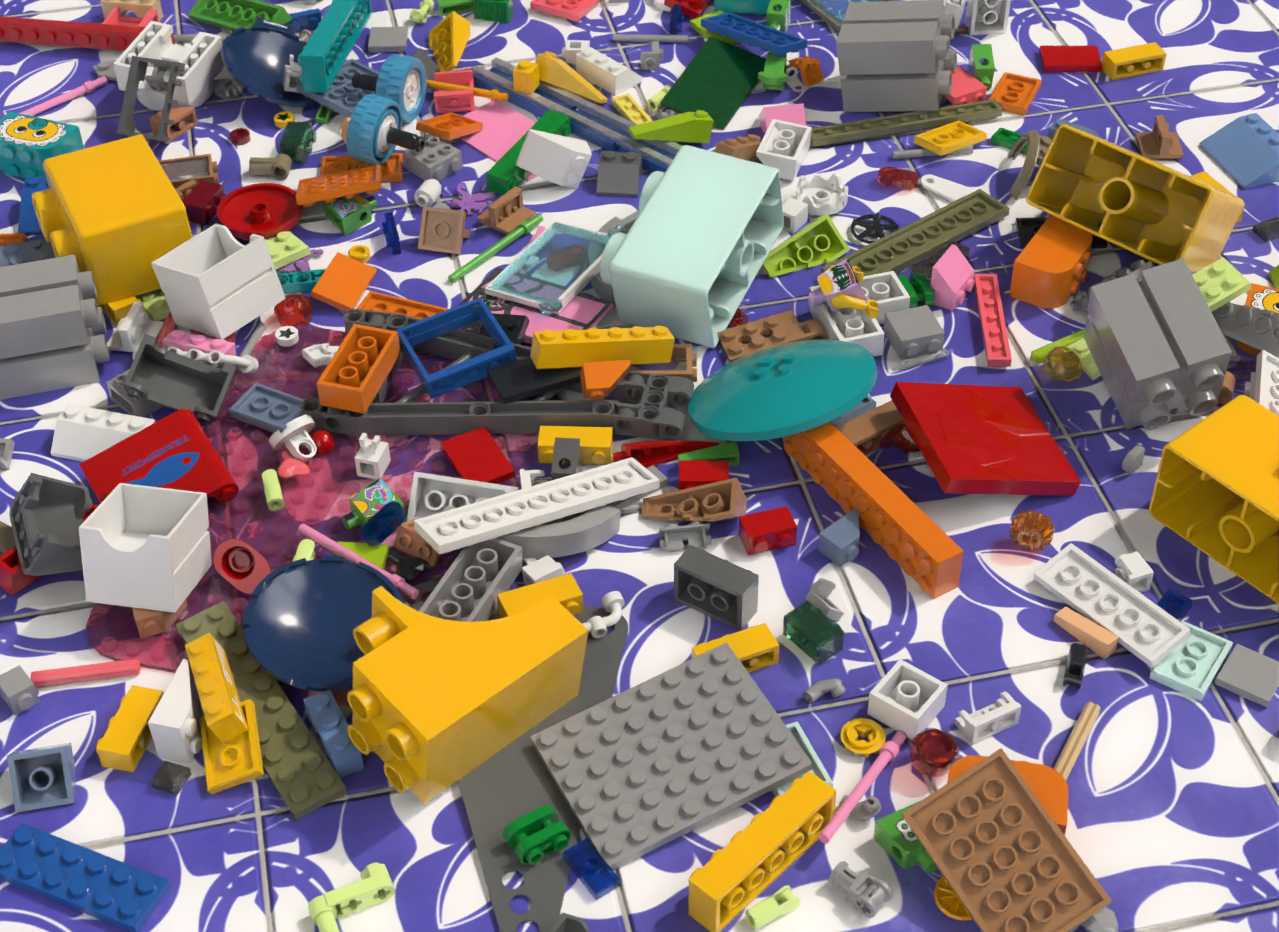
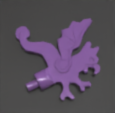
M460 183L457 186V194L462 197V200L453 199L452 201H447V205H452V208L455 209L460 208L458 211H466L468 216H473L472 210L475 212L479 211L478 214H482L489 206L486 201L495 199V195L488 194L487 192L474 194L470 199V194L463 191L465 184Z
M322 249L310 250V255L283 266V268H279V271H284L285 273L297 272V270L309 271L310 265L306 261L312 255H323L324 252Z

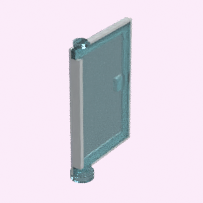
M554 221L484 288L485 293L538 308L546 316H550L552 313L559 314L600 272L601 257L612 235L618 232L627 234L628 231L620 225H615L607 234Z

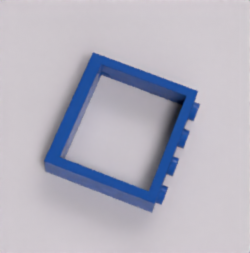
M482 297L396 329L400 348L431 399L488 377V368L517 361L514 346ZM481 320L498 348L428 375L412 346Z

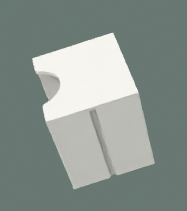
M220 224L212 225L151 263L160 287L165 294L164 297L175 324L218 339H225L286 299L264 237L252 234L250 235V243L245 246L233 237L226 226Z
M119 483L78 528L86 602L175 613L212 565L210 533L207 531L209 527L207 493Z

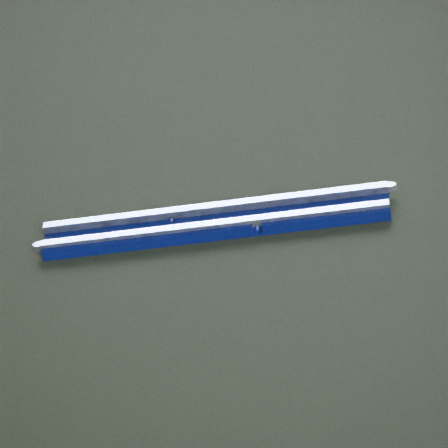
M497 57L491 60L492 68L489 70L472 66L475 86L492 91L497 89L499 92L508 93V102L540 118L549 109L570 116L571 133L608 151L642 153V168L650 172H666L682 145L673 141L633 139L628 132V127L638 124L545 81L540 80V85L532 94L515 91L513 69L516 66Z

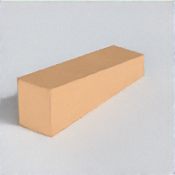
M1067 606L1055 614V623L1104 660L1116 652L1119 640L1117 635Z

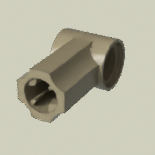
M278 154L275 158L251 157L249 160V172L252 176H272L279 181L287 179L292 167V159L286 154Z

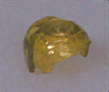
M1058 346L1050 350L1046 355L1042 370L1043 373L1048 372L1051 380L1054 382L1058 380L1071 381L1080 377L1083 367L1079 356L1073 350L1065 346Z

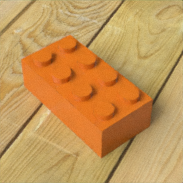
M353 324L316 383L320 405L365 414L401 354L398 332Z

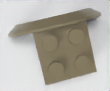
M1030 130L1023 134L1015 142L1007 155L1008 158L1013 157L1015 160L1022 148L1028 143L1023 167L1009 190V193L1015 200H1018L1027 186L1035 165L1041 166L1052 142L1049 137L1040 136L1036 130Z

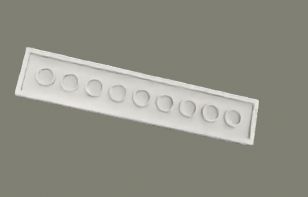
M631 457L414 520V529L439 554L449 553L453 550L473 546L476 543L489 539H496L502 535L519 532L522 529L539 526L542 523L582 513L586 510L605 506L615 501L625 500L635 495L648 493L659 488L660 479Z

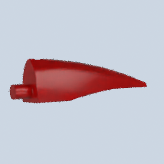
M658 440L624 443L621 445V452H614L612 457L613 462L633 457L642 466L650 467L676 460L680 454L720 445V442Z

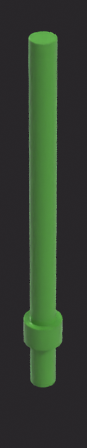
M537 214L529 221L525 220L520 223L516 230L450 274L448 280L451 283L456 282L520 236L529 234L533 231V227L543 221L542 215Z

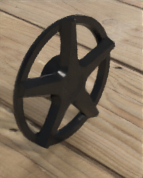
M879 212L853 219L851 224L852 235L857 240L866 244L875 242L863 239L866 236L881 239L885 237L884 230L894 229L896 231L899 229V225L894 220L880 215ZM873 219L872 223L864 222L863 220ZM880 219L890 224H880ZM856 225L866 228V230L857 235L854 228Z

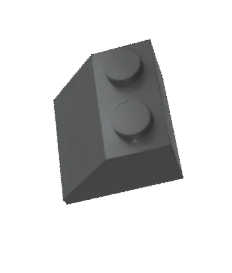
M601 151L596 194L599 196L638 198L642 178V153Z

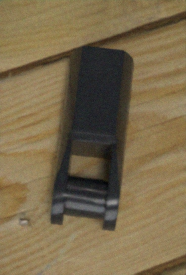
M1073 643L1070 646L1062 686L1070 684L1077 686V689L1080 690L1088 656L1086 645Z

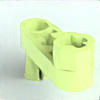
M371 863L360 873L362 880L326 892L309 902L308 909L312 921L318 926L320 932H340L335 919L383 903L394 895L395 888L385 864Z

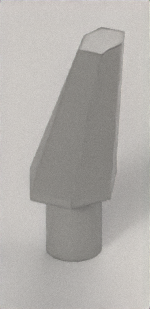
M666 109L664 112L658 111L656 117L663 119L682 113Z

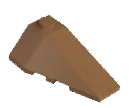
M732 478L643 498L641 517L646 520L724 521L746 515L747 498L738 479Z

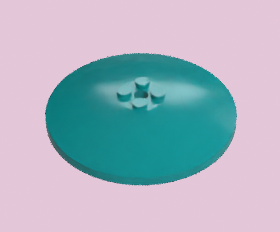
M806 340L781 344L743 356L709 375L693 391L691 402L688 403V411L694 427L703 434L713 438L728 441H760L785 437L825 424L858 405L875 386L878 375L877 367L872 354L868 350L850 342L840 340Z

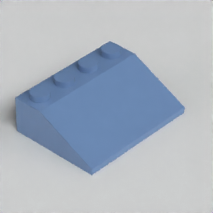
M1257 113L1238 117L1199 144L1244 190L1279 181V133Z

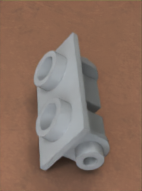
M696 521L685 526L668 524L663 528H659L658 539H660V549H665L666 551L684 550L683 541L688 540V547L693 545L697 548H706L707 545H711V535H709L710 523L703 524V522Z

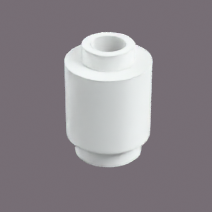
M435 179L425 180L414 193L415 202L421 207H431L441 194V184Z

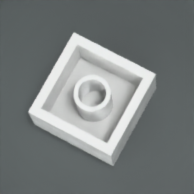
M900 659L870 692L868 715L896 731H904L908 738L915 741L945 706L948 685Z

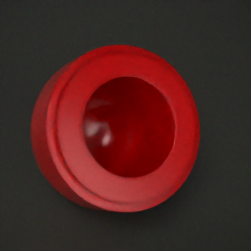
M318 430L312 434L311 439L316 445L315 454H328L334 449L335 443L331 433L326 430Z

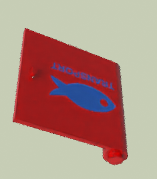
M187 408L175 411L79 464L100 503L104 501L119 483L207 493V498L214 495L219 502L232 501L239 492L238 485L194 413Z

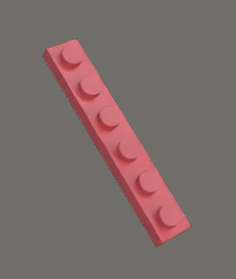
M974 274V287L987 367H1011L1012 358L997 274Z

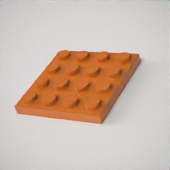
M376 164L299 180L296 193L297 205L310 207L324 200V203L336 201L337 197L345 196L348 199L358 196L357 193H377L378 189L382 188L381 165Z

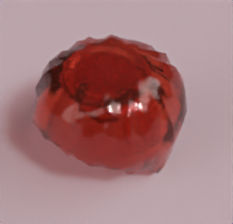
M297 293L285 295L286 299L274 307V314L281 327L293 326L297 328L312 322L313 305L306 295Z
M931 728L924 730L912 739L909 755L912 764L922 775L936 778L949 773L953 763L959 759V749L954 738L939 729Z

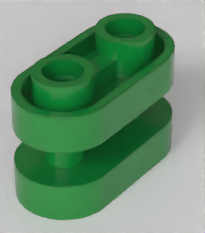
M921 271L911 272L909 280L904 274L896 275L910 296L909 309L917 307V302L921 306H933L934 293L932 287Z
M544 805L509 823L503 830L502 836L510 847H516L514 854L521 864L533 865L538 863L544 856L554 851L563 850L569 844L571 832L563 822H558L559 815L551 805Z

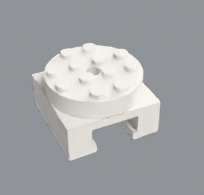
M151 21L113 64L119 90L125 91L132 56L180 62L185 64L184 71H178L176 80L181 81L182 84L181 86H175L172 100L178 101L177 106L171 105V108L201 106L212 94L214 87L213 76L224 64L221 55V36L199 32L192 40L191 48L172 44V25ZM147 66L146 76L152 75L154 67ZM170 69L163 75L164 82L169 80ZM146 80L144 82L139 81L138 100L150 110H163L166 91H155L150 88Z

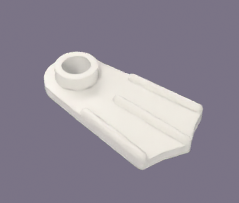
M924 175L921 178L920 183L925 189L931 190L951 202L966 196L967 186L934 175Z

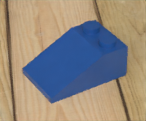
M46 177L26 178L21 194L18 233L43 235L31 196L32 193L49 189Z

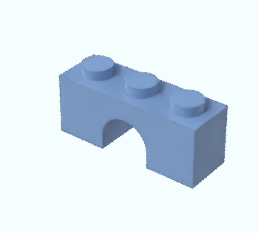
M326 690L303 699L308 721L317 739H322L327 759L338 776L343 778L364 769L362 754L349 737L347 731L349 725L331 691Z

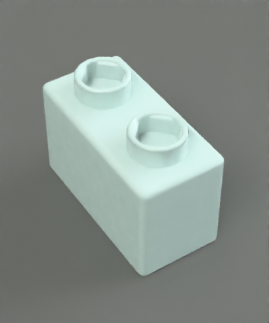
M684 145L679 149L666 172H652L642 188L639 201V216L627 234L618 232L612 235L601 257L600 277L605 284L612 286L619 320L643 328L655 327L657 325L668 327L675 338L714 349L720 340L717 333L726 330L783 229L784 218L779 169Z

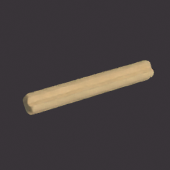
M1093 702L1085 704L1053 768L1064 777L1065 781L1099 715L1100 706Z

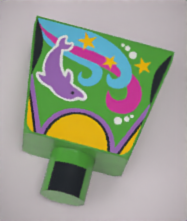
M972 44L967 72L983 83L988 91L992 88L995 71L991 44Z
M357 193L358 196L346 199L345 196L337 197V200L334 202L324 203L326 217L346 236L371 222V209L378 207L377 200L373 195L364 199Z
M382 478L377 479L352 495L349 499L351 512L342 516V522L347 530L360 525L368 535H373L407 522L405 505Z

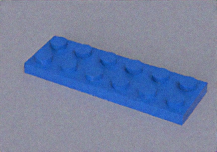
M729 12L701 19V27L707 28L709 32H718L723 37L734 38V41L745 42L748 46L759 47L761 51L773 52L775 56H785L786 53H796L800 49L807 48L808 40Z
M24 823L19 825L0 849V880L130 932H139L171 888L169 880Z

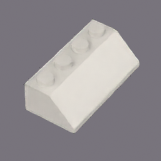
M67 404L56 420L51 455L84 462L155 423V420Z
M414 472L407 521L441 513L446 506L458 508L518 490V487Z

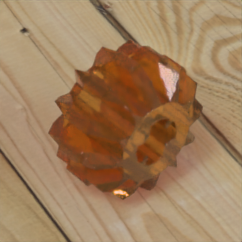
M1032 509L1028 513L1021 510L1012 519L1010 537L1013 538L1015 545H1022V550L1025 548H1030L1032 552L1036 548L1044 550L1046 545H1050V542H1052L1055 529L1054 523L1051 522L1050 516L1042 515V510L1038 513H1035Z

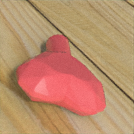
M288 450L281 453L283 462L277 470L280 477L284 479L305 477L310 472L309 467L300 460L293 459Z

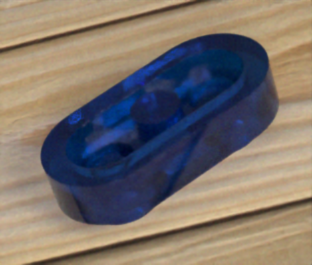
M392 501L387 503L362 527L360 532L361 538L369 546L381 544L404 522L406 510L399 502Z

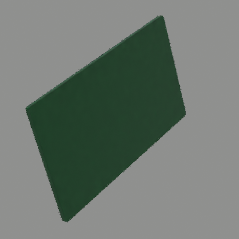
M709 37L661 100L660 105L680 113L696 112L697 110L705 111L714 120V127L725 130L759 82L758 72H764L766 58Z

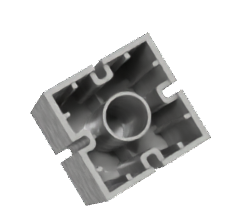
M944 1L849 2L843 20L844 24L841 26L836 42L840 75H847L846 79H841L844 112L938 111L942 95H951L952 74H956L957 52L956 50H950L949 40L954 38L955 20L954 15H944Z
M75 255L0 267V400L100 382L98 363L110 361L104 335L107 333L102 307H97L96 305L97 291L92 271L80 272Z
M1184 258L1141 271L1143 277L1141 284H1138L1134 274H1130L1091 286L1088 304L1089 314L1086 318L1084 339L1127 430L1141 425L1146 430L1160 428L1171 420L1170 411L1173 409L1176 414L1189 411L1191 415L1199 416L1211 411L1218 404L1225 379L1224 375H1226L1232 351Z

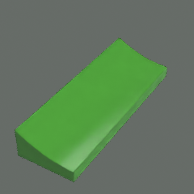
M198 0L188 14L192 20L231 31L240 27L245 29L252 28L256 16L279 24H285L292 20L284 7L259 0Z

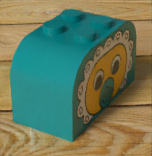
M11 111L0 120V170L7 175L25 179L46 177L43 168L44 160L84 149L79 126Z

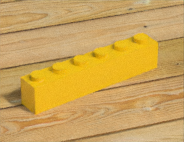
M660 325L645 328L635 326L632 328L612 327L610 329L589 328L588 330H544L542 332H533L530 357L537 369L582 367V364L586 362L630 360V365L670 363L675 338L668 327Z

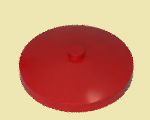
M258 183L238 188L226 195L217 207V217L219 224L226 226L234 237L250 240V235L256 234L267 239L277 236L280 232H287L300 221L303 207L302 205H297V192L293 189L275 183Z

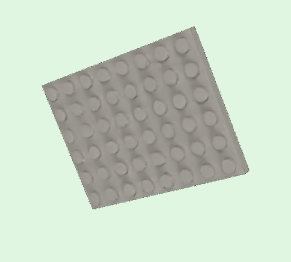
M727 642L530 736L531 743L608 873L813 770V764Z

